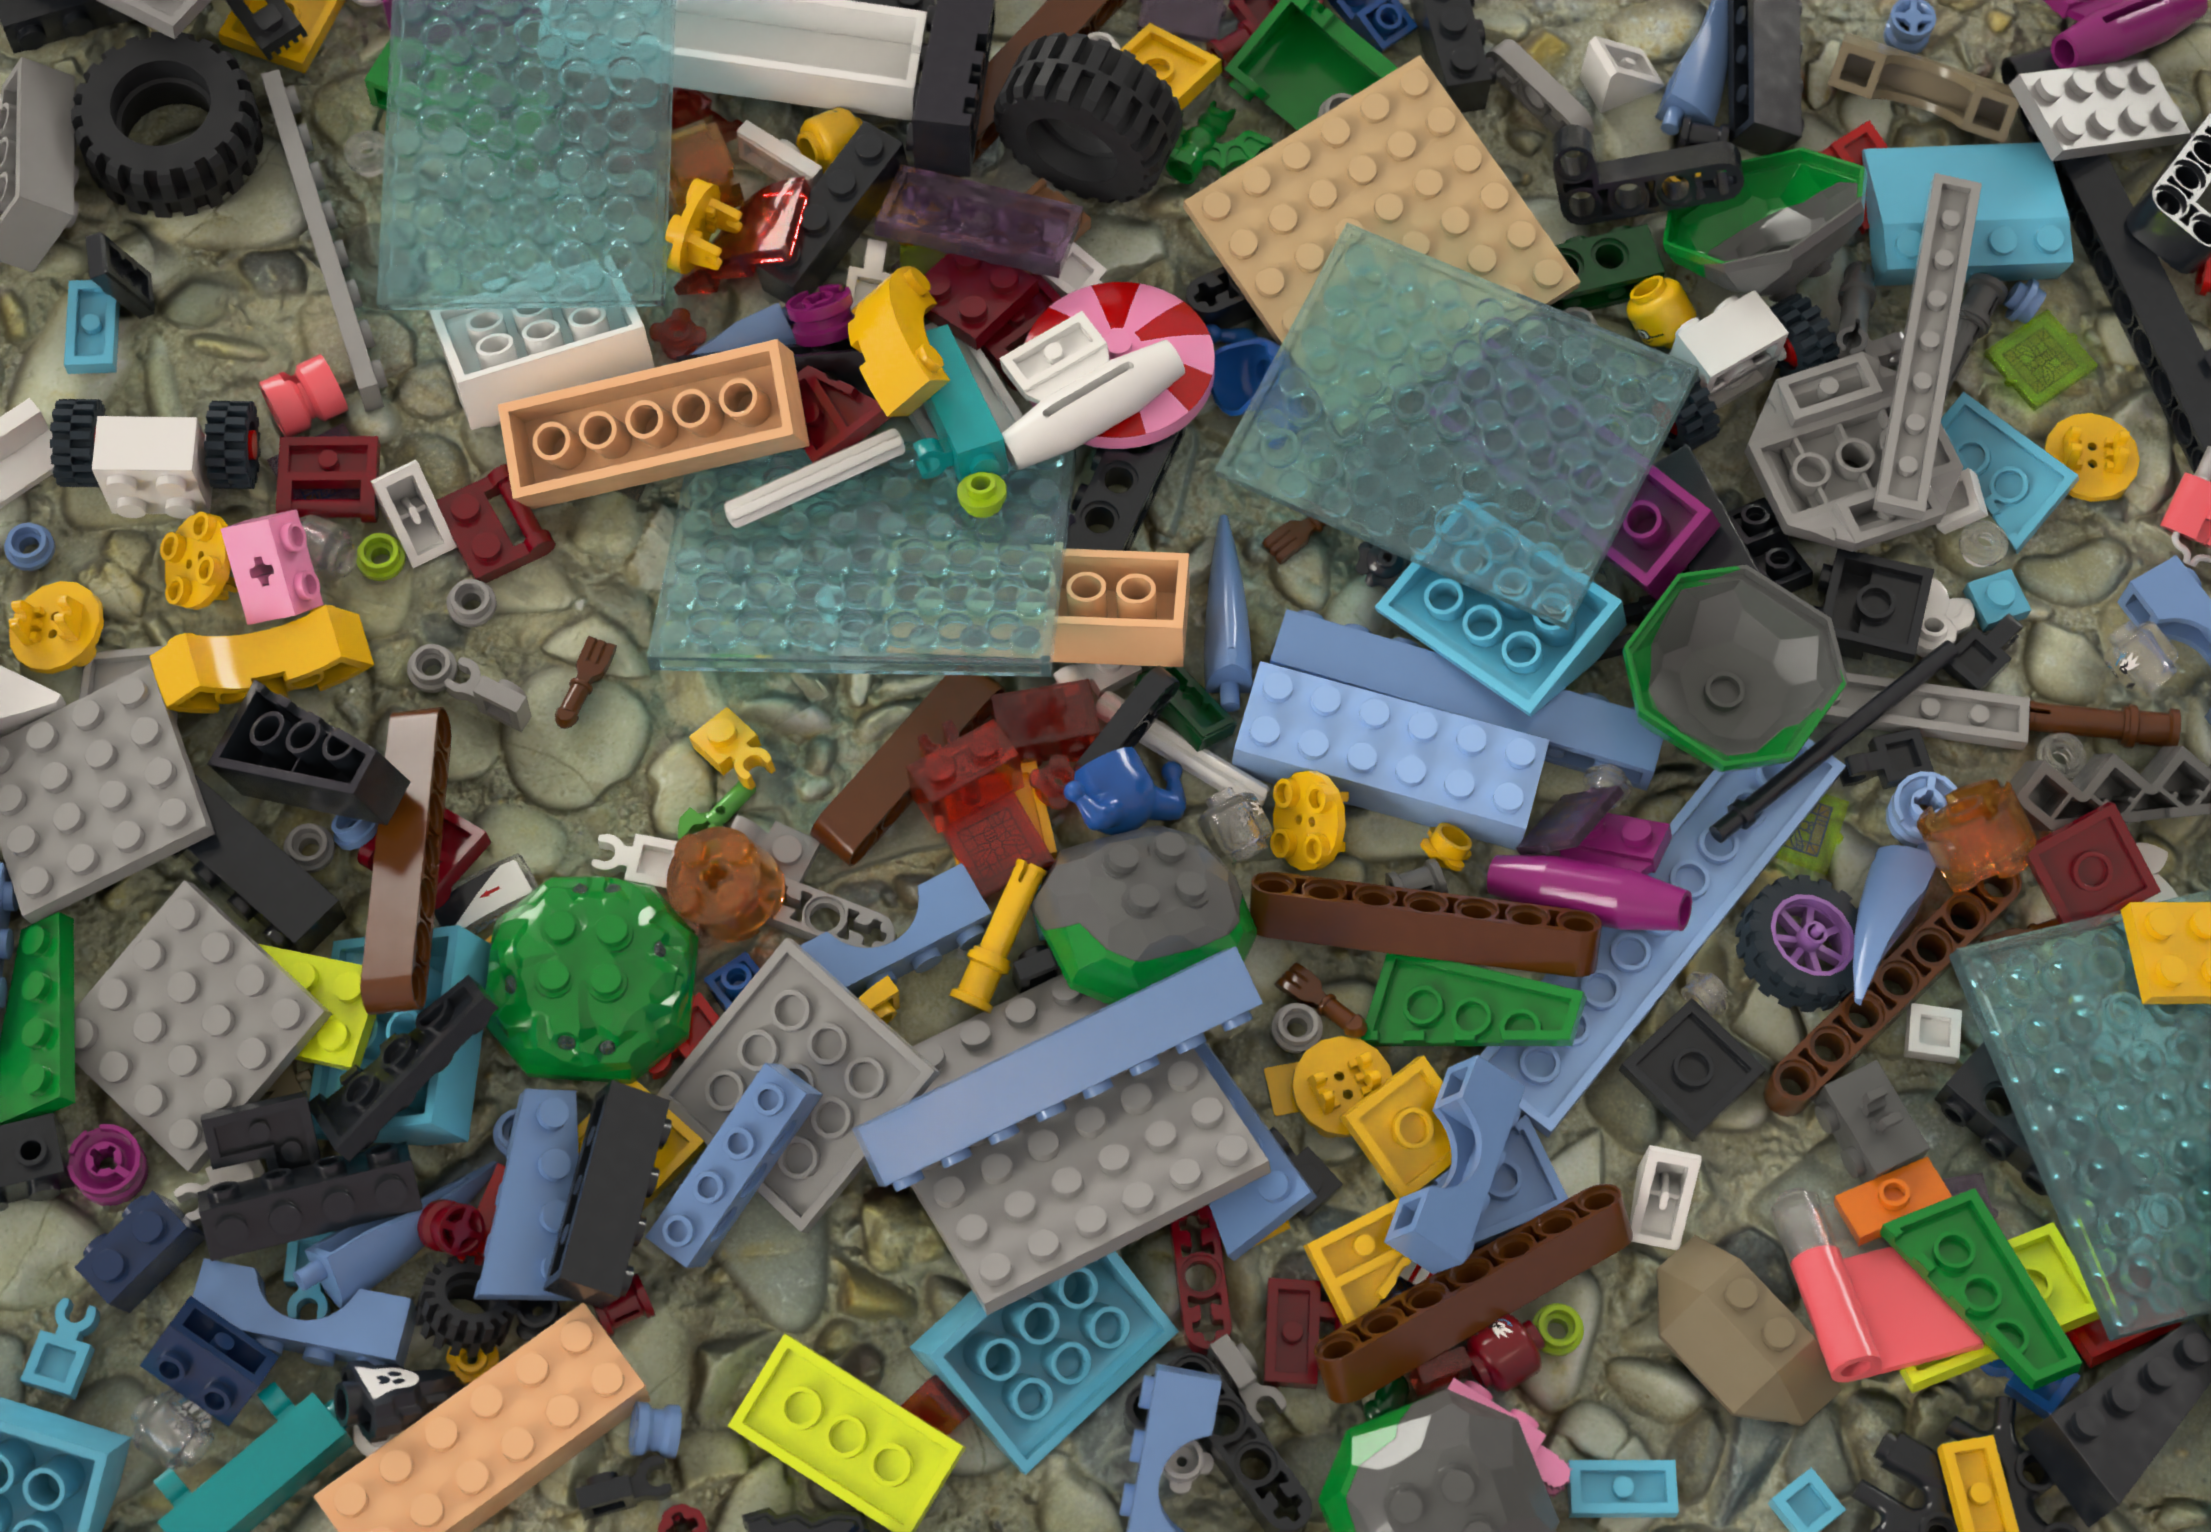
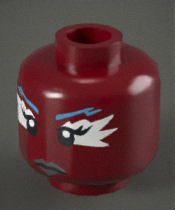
M1506 1314L1485 1329L1467 1338L1468 1351L1463 1353V1358L1479 1385L1485 1389L1491 1387L1497 1392L1504 1393L1533 1377L1541 1370L1542 1362L1539 1350L1545 1347V1343L1541 1334L1530 1320L1521 1323L1513 1315Z

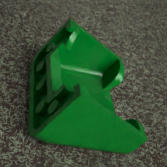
M1280 0L1225 68L1234 77L1228 84L1249 103L1255 96L1258 97L1296 130L1317 119L1321 104L1332 95L1345 93L1354 96L1398 69L1396 65L1342 22L1318 0Z

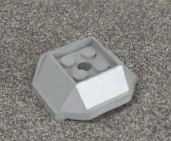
M1864 351L1776 379L1744 452L1784 534L1851 552L1940 523L1963 469V465L1942 424H1940L1926 512L1922 520L1873 510L1897 371L1879 365V360ZM1843 460H1851L1857 463L1860 468L1850 467Z

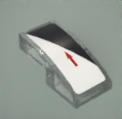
M517 853L454 884L451 887V894L446 903L440 908L435 909V927L460 925L476 935L524 899L539 885L523 856Z

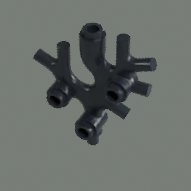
M2007 1396L1995 1397L1993 1426L1987 1431L1978 1429L1956 1415L1953 1417L1945 1434L1957 1441L1994 1435L2019 1532H2079L2075 1527L2064 1522H2056L2049 1525L2036 1511L2035 1499L2042 1496L2055 1483L2031 1451H2026L2022 1448L2016 1438L2015 1418L2017 1400L2015 1398ZM1888 1429L1876 1448L1873 1457L1882 1461L1880 1464L1881 1468L1918 1488L1923 1493L1925 1500L1921 1507L1912 1508L1866 1480L1861 1479L1851 1497L1876 1511L1881 1519L1880 1523L1870 1532H1958L1938 1453L1903 1430H1900L1897 1434ZM2023 1471L2029 1472L2034 1477L2035 1484L2025 1479Z

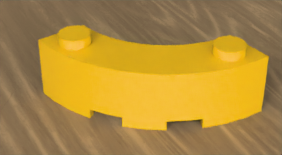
M903 266L895 270L851 310L855 318L848 323L850 344L863 354L866 361L859 369L873 396L887 417L911 415L950 381L942 368L944 366L943 359L936 349L930 345L924 327V315L936 306L937 302L929 292L931 286L927 278L921 271L911 266Z
M333 605L318 606L309 611L306 616L297 620L248 634L232 636H201L193 633L179 634L172 637L166 646L149 656L166 708L172 711L188 713H218L220 710L219 704L242 702L254 680L264 684L277 695L281 694L289 699L287 694L289 691L305 689L316 684L319 691H323L343 683L374 666L359 614L336 608Z

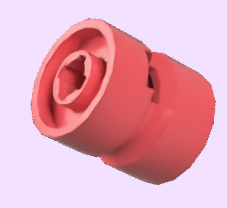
M321 354L297 364L295 374L292 376L282 371L258 383L266 404L284 437H294L311 429L312 419L314 418L326 422L349 410L344 395L329 365Z

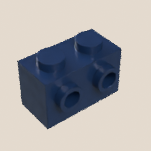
M154 1191L133 1200L123 1211V1220L110 1233L101 1234L92 1240L83 1252L84 1258L74 1267L109 1305L128 1313L135 1309L205 1240L203 1232L172 1200Z
M190 1295L139 1366L229 1427L261 1385L279 1356Z

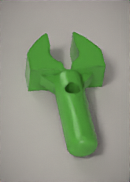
M738 781L709 812L697 813L690 807L680 817L678 825L679 842L686 843L693 833L708 829L707 838L693 850L694 859H707L718 856L729 845L728 838L723 834V826L755 794L756 787L749 790Z

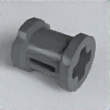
M1435 858L1425 860L1424 866L1401 874H1397L1395 871L1385 874L1386 886L1448 893L1444 874Z

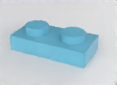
M69 280L64 354V366L68 374L117 373L120 303L111 295L105 294L101 287L92 280Z
M1569 1460L1567 1462L1569 1463L1568 1467L1572 1469L1569 1477L1570 1482L1567 1484L1569 1518H1675L1679 1514L1675 1460Z

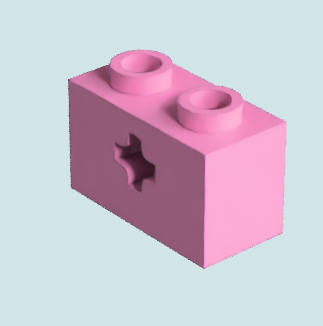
M297 509L248 519L220 529L247 625L296 616L324 605L320 594L319 579L314 572L306 543V533L301 525Z

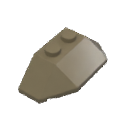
M1694 1235L1657 1268L1658 1337L1732 1416L1770 1422H1783L1803 1427L1842 1391L1838 1382L1831 1378L1816 1338L1740 1258Z

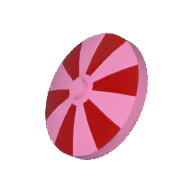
M1108 282L1081 288L1067 294L1048 307L1036 320L1028 333L1025 343L1083 311L1107 342L1110 360L1163 340H1168L1178 352L1185 367V374L1141 411L1089 440L1084 445L1105 449H1128L1159 442L1180 431L1198 415L1204 407L1213 387L1215 354L1211 335L1200 316L1183 300L1165 290L1150 285L1133 282ZM1030 401L1033 407L1037 405L1036 403Z

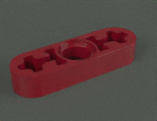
M1205 1205L1172 1222L1170 1225V1238L1183 1337L1187 1346L1192 1351L1207 1356L1211 1343L1225 1334H1228L1230 1337L1232 1322L1220 1234L1211 1208ZM1195 1216L1197 1217L1198 1224L1208 1226V1228H1204L1201 1231V1252H1194L1183 1257L1182 1252L1191 1253L1192 1241L1190 1232L1180 1230V1227L1186 1226L1187 1217ZM1208 1249H1212L1213 1254L1207 1253V1252H1203V1251H1206V1250H1208ZM1195 1265H1204L1214 1272L1216 1282L1209 1290L1196 1291L1187 1284L1186 1272ZM1215 1299H1218L1220 1305L1210 1302L1214 1301ZM1188 1302L1199 1305L1190 1308ZM1210 1303V1322L1213 1326H1221V1330L1215 1331L1214 1340L1205 1341L1203 1333L1193 1331V1329L1200 1326V1304Z

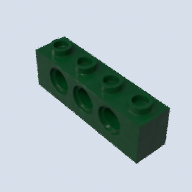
M1648 224L1636 227L1628 225L1618 226L1605 234L1588 238L1586 236H1575L1562 244L1555 245L1581 283L1576 290L1517 327L1554 320L1560 312L1570 307H1581L1592 311L1626 303L1630 300L1631 290L1641 281L1658 275L1664 278L1665 269ZM1600 263L1609 264V265L1613 266L1614 268H1613V269L1604 268V267H1602V266L1600 265Z

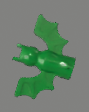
M1213 100L1206 111L1198 118L1197 126H1192L1188 130L1182 127L1178 141L1165 168L1170 176L1184 184L1194 183L1204 166L1215 167L1221 176H1225L1230 169L1241 166L1272 146V139L1254 131L1245 130L1237 138L1229 142L1217 143V139L1226 133L1228 125L1236 114V110L1230 109L1226 112L1216 108L1217 102Z

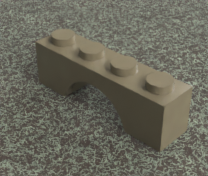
M1848 32L1844 35L1827 83L1829 86L1868 99L1891 100L1926 110L1952 122L1962 130L2004 144L2019 107V103L2009 85Z

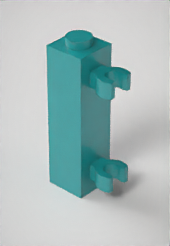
M948 324L927 330L926 335L929 343L942 357L944 362L942 368L950 381L923 403L939 440L923 438L913 444L919 461H916V466L922 479L934 478L949 466L953 467L959 482L966 476L977 472L994 473L998 476L1008 474L1004 438Z
M273 1381L257 1396L278 1422L194 1492L188 1489L171 1467L153 1481L174 1506L170 1512L157 1522L164 1532L252 1531L355 1444L345 1430L349 1426L342 1427L336 1418L334 1400L331 1399L324 1405L312 1392L295 1407L281 1388Z

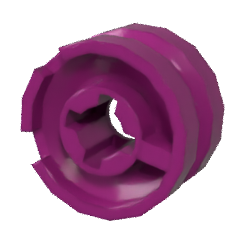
M841 284L819 286L820 292L809 295L808 291L805 290L787 301L785 307L789 319L795 322L792 332L797 345L803 347L824 346L849 337L848 323L855 318L850 309L853 298L849 287L844 288L845 291H843Z
M99 1124V1128L89 1132L83 1131L74 1139L68 1151L69 1164L67 1169L71 1180L89 1201L101 1206H117L130 1201L142 1190L148 1178L149 1163L144 1150L127 1129L117 1125ZM114 1158V1162L117 1165L114 1170L109 1167L99 1170V1165L104 1159Z

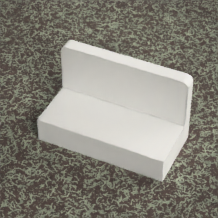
M30 398L0 417V509L53 474L54 464H51L50 458L52 455V448H50L52 432L49 430L41 411Z

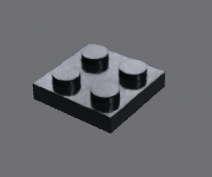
M1691 998L1621 1064L1619 1071L1693 1142L1763 1076L1766 1068Z

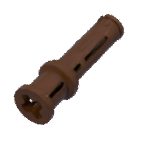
M2030 700L2029 732L2117 740L2119 745L2132 749L2135 744L2170 747L2178 746L2181 713L2179 709L2173 708L2168 713L2139 710L2138 706L2134 704L2123 706L2121 710H2110Z

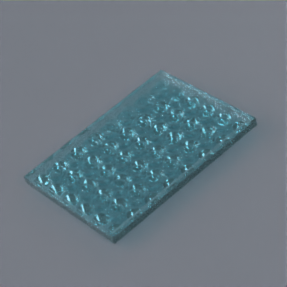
M392 0L376 304L381 310L665 306L667 241H665V234L668 227L676 0Z
M1346 223L1214 470L1217 477L1568 630L1699 375V370L1697 366L1360 227Z
M904 442V454L739 529L734 528L728 521L724 504L735 497L811 464L812 461L803 448L684 475L647 653L650 670L1051 677L1076 466V449L1018 471L1007 459L1009 473L1000 476L1006 484V500L998 513L986 518L971 516L960 505L957 497V487L960 482L952 466L947 467L940 475L934 478L922 479L916 466V461H919V458L913 447L915 442Z
M2211 890L2159 902H2211ZM2121 910L1957 948L1949 955V959L2109 1341L2211 1314V1004H2142Z

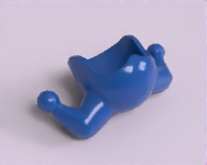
M1214 323L1206 325L1213 344L1219 341L1227 344L1214 351L1215 377L1211 394L1215 403L1222 412L1230 416L1266 412L1274 417L1281 424L1280 430L1270 432L1266 443L1272 451L1283 450L1287 441L1305 430L1310 419L1308 410L1292 389L1294 371L1288 354L1279 344L1267 338L1259 337L1249 328H1220Z
M1133 747L1120 748L1090 761L1075 771L1074 781H1070L1064 787L1065 798L1075 802L1088 828L1106 835L1137 830L1147 820H1178L1184 816L1186 809V797L1180 781L1182 776L1181 765L1174 761L1165 763L1162 767L1161 775L1167 782L1165 790L1158 788L1154 785L1145 764Z

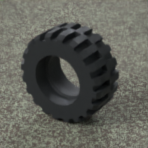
M151 32L150 38L139 40L137 35L126 39V45L116 50L113 46L101 55L103 61L99 65L92 63L83 76L86 84L80 83L77 86L73 97L75 106L71 110V123L75 130V138L91 177L98 188L104 189L107 197L117 205L127 203L129 211L141 215H147L148 210L154 211L156 218H172V214L175 212H183L184 217L199 214L197 209L209 205L212 209L223 203L222 196L227 192L234 195L245 184L242 176L253 174L258 164L256 155L262 151L264 140L261 132L263 125L251 84L245 71L240 69L238 61L229 52H221L218 44L206 38L196 42L194 34L183 32L176 39L161 32ZM187 104L208 112L204 123L197 131L184 140L173 144L150 146L128 138L134 125L144 115L162 106Z
M1065 32L1042 36L1031 41L1029 45L1022 49L993 107L995 127L997 133L1000 134V141L1006 149L1012 150L1013 158L1020 165L1025 164L1031 169L1033 175L1039 179L1044 178L1054 184L1053 187L1063 192L1065 190L1076 193V197L1086 200L1096 198L1101 203H1112L1115 200H1118L1120 203L1129 202L1152 190L1153 186L1157 184L1182 131L1183 120L1178 99L1173 96L1172 88L1165 80H1160L1157 77L1156 70L1149 64L1143 65L1135 59L1136 55L1126 49L1121 51L1112 47L1111 42L1103 39L1098 41L1091 40L1088 35L1079 33L1067 36Z

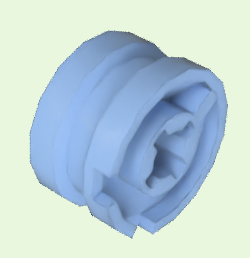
M1922 771L1911 774L1897 786L1895 793L1892 795L1886 808V824L1892 836L1905 846L1917 848L1920 843L1931 844L1934 848L1941 846L1951 836L1954 828L1959 823L1963 813L1962 796L1957 786L1945 776L1935 772ZM1920 804L1926 805L1931 809L1932 812L1929 817L1923 816L1924 811L1920 808Z

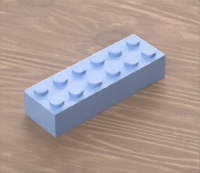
M1260 661L1234 747L1232 765L1258 780L1276 784L1279 779L1290 778L1296 772L1318 771L1328 776L1339 791L1349 792V801L1343 802L1345 804L1429 827H1437L1440 823H1450L1463 830L1469 838L1519 851L1528 825L1550 740Z

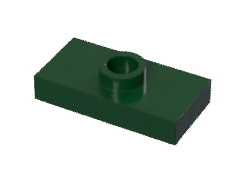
M1163 667L1180 681V687L1161 715L1197 752L1233 735L1238 723L1183 667ZM1153 668L1138 674L1134 687H1136L1139 684V682L1144 678V676Z

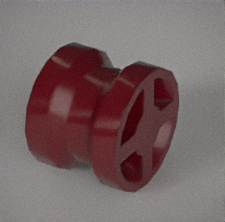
M438 1199L430 1202L423 1209L418 1220L417 1230L423 1245L430 1250L463 1257L471 1254L479 1247L484 1237L485 1224L479 1210L472 1205L457 1203L447 1199Z

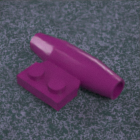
M2043 0L2063 19L2070 17L2078 21L2057 35L2051 43L2052 58L2061 69L2114 63L2167 42L2202 18L2208 9L2207 0Z
M1578 808L1571 818L1578 821V817H1582V815L1584 817L1579 823L1569 819L1567 825L1570 826L1572 831L1567 827L1558 841L1560 856L1496 855L1489 866L1487 874V890L1489 894L1506 901L1587 911L1597 915L1604 927L1619 930L1683 931L1690 919L1692 910L1691 892L1648 876L1649 873L1656 872L1672 839L1671 827L1668 823Z

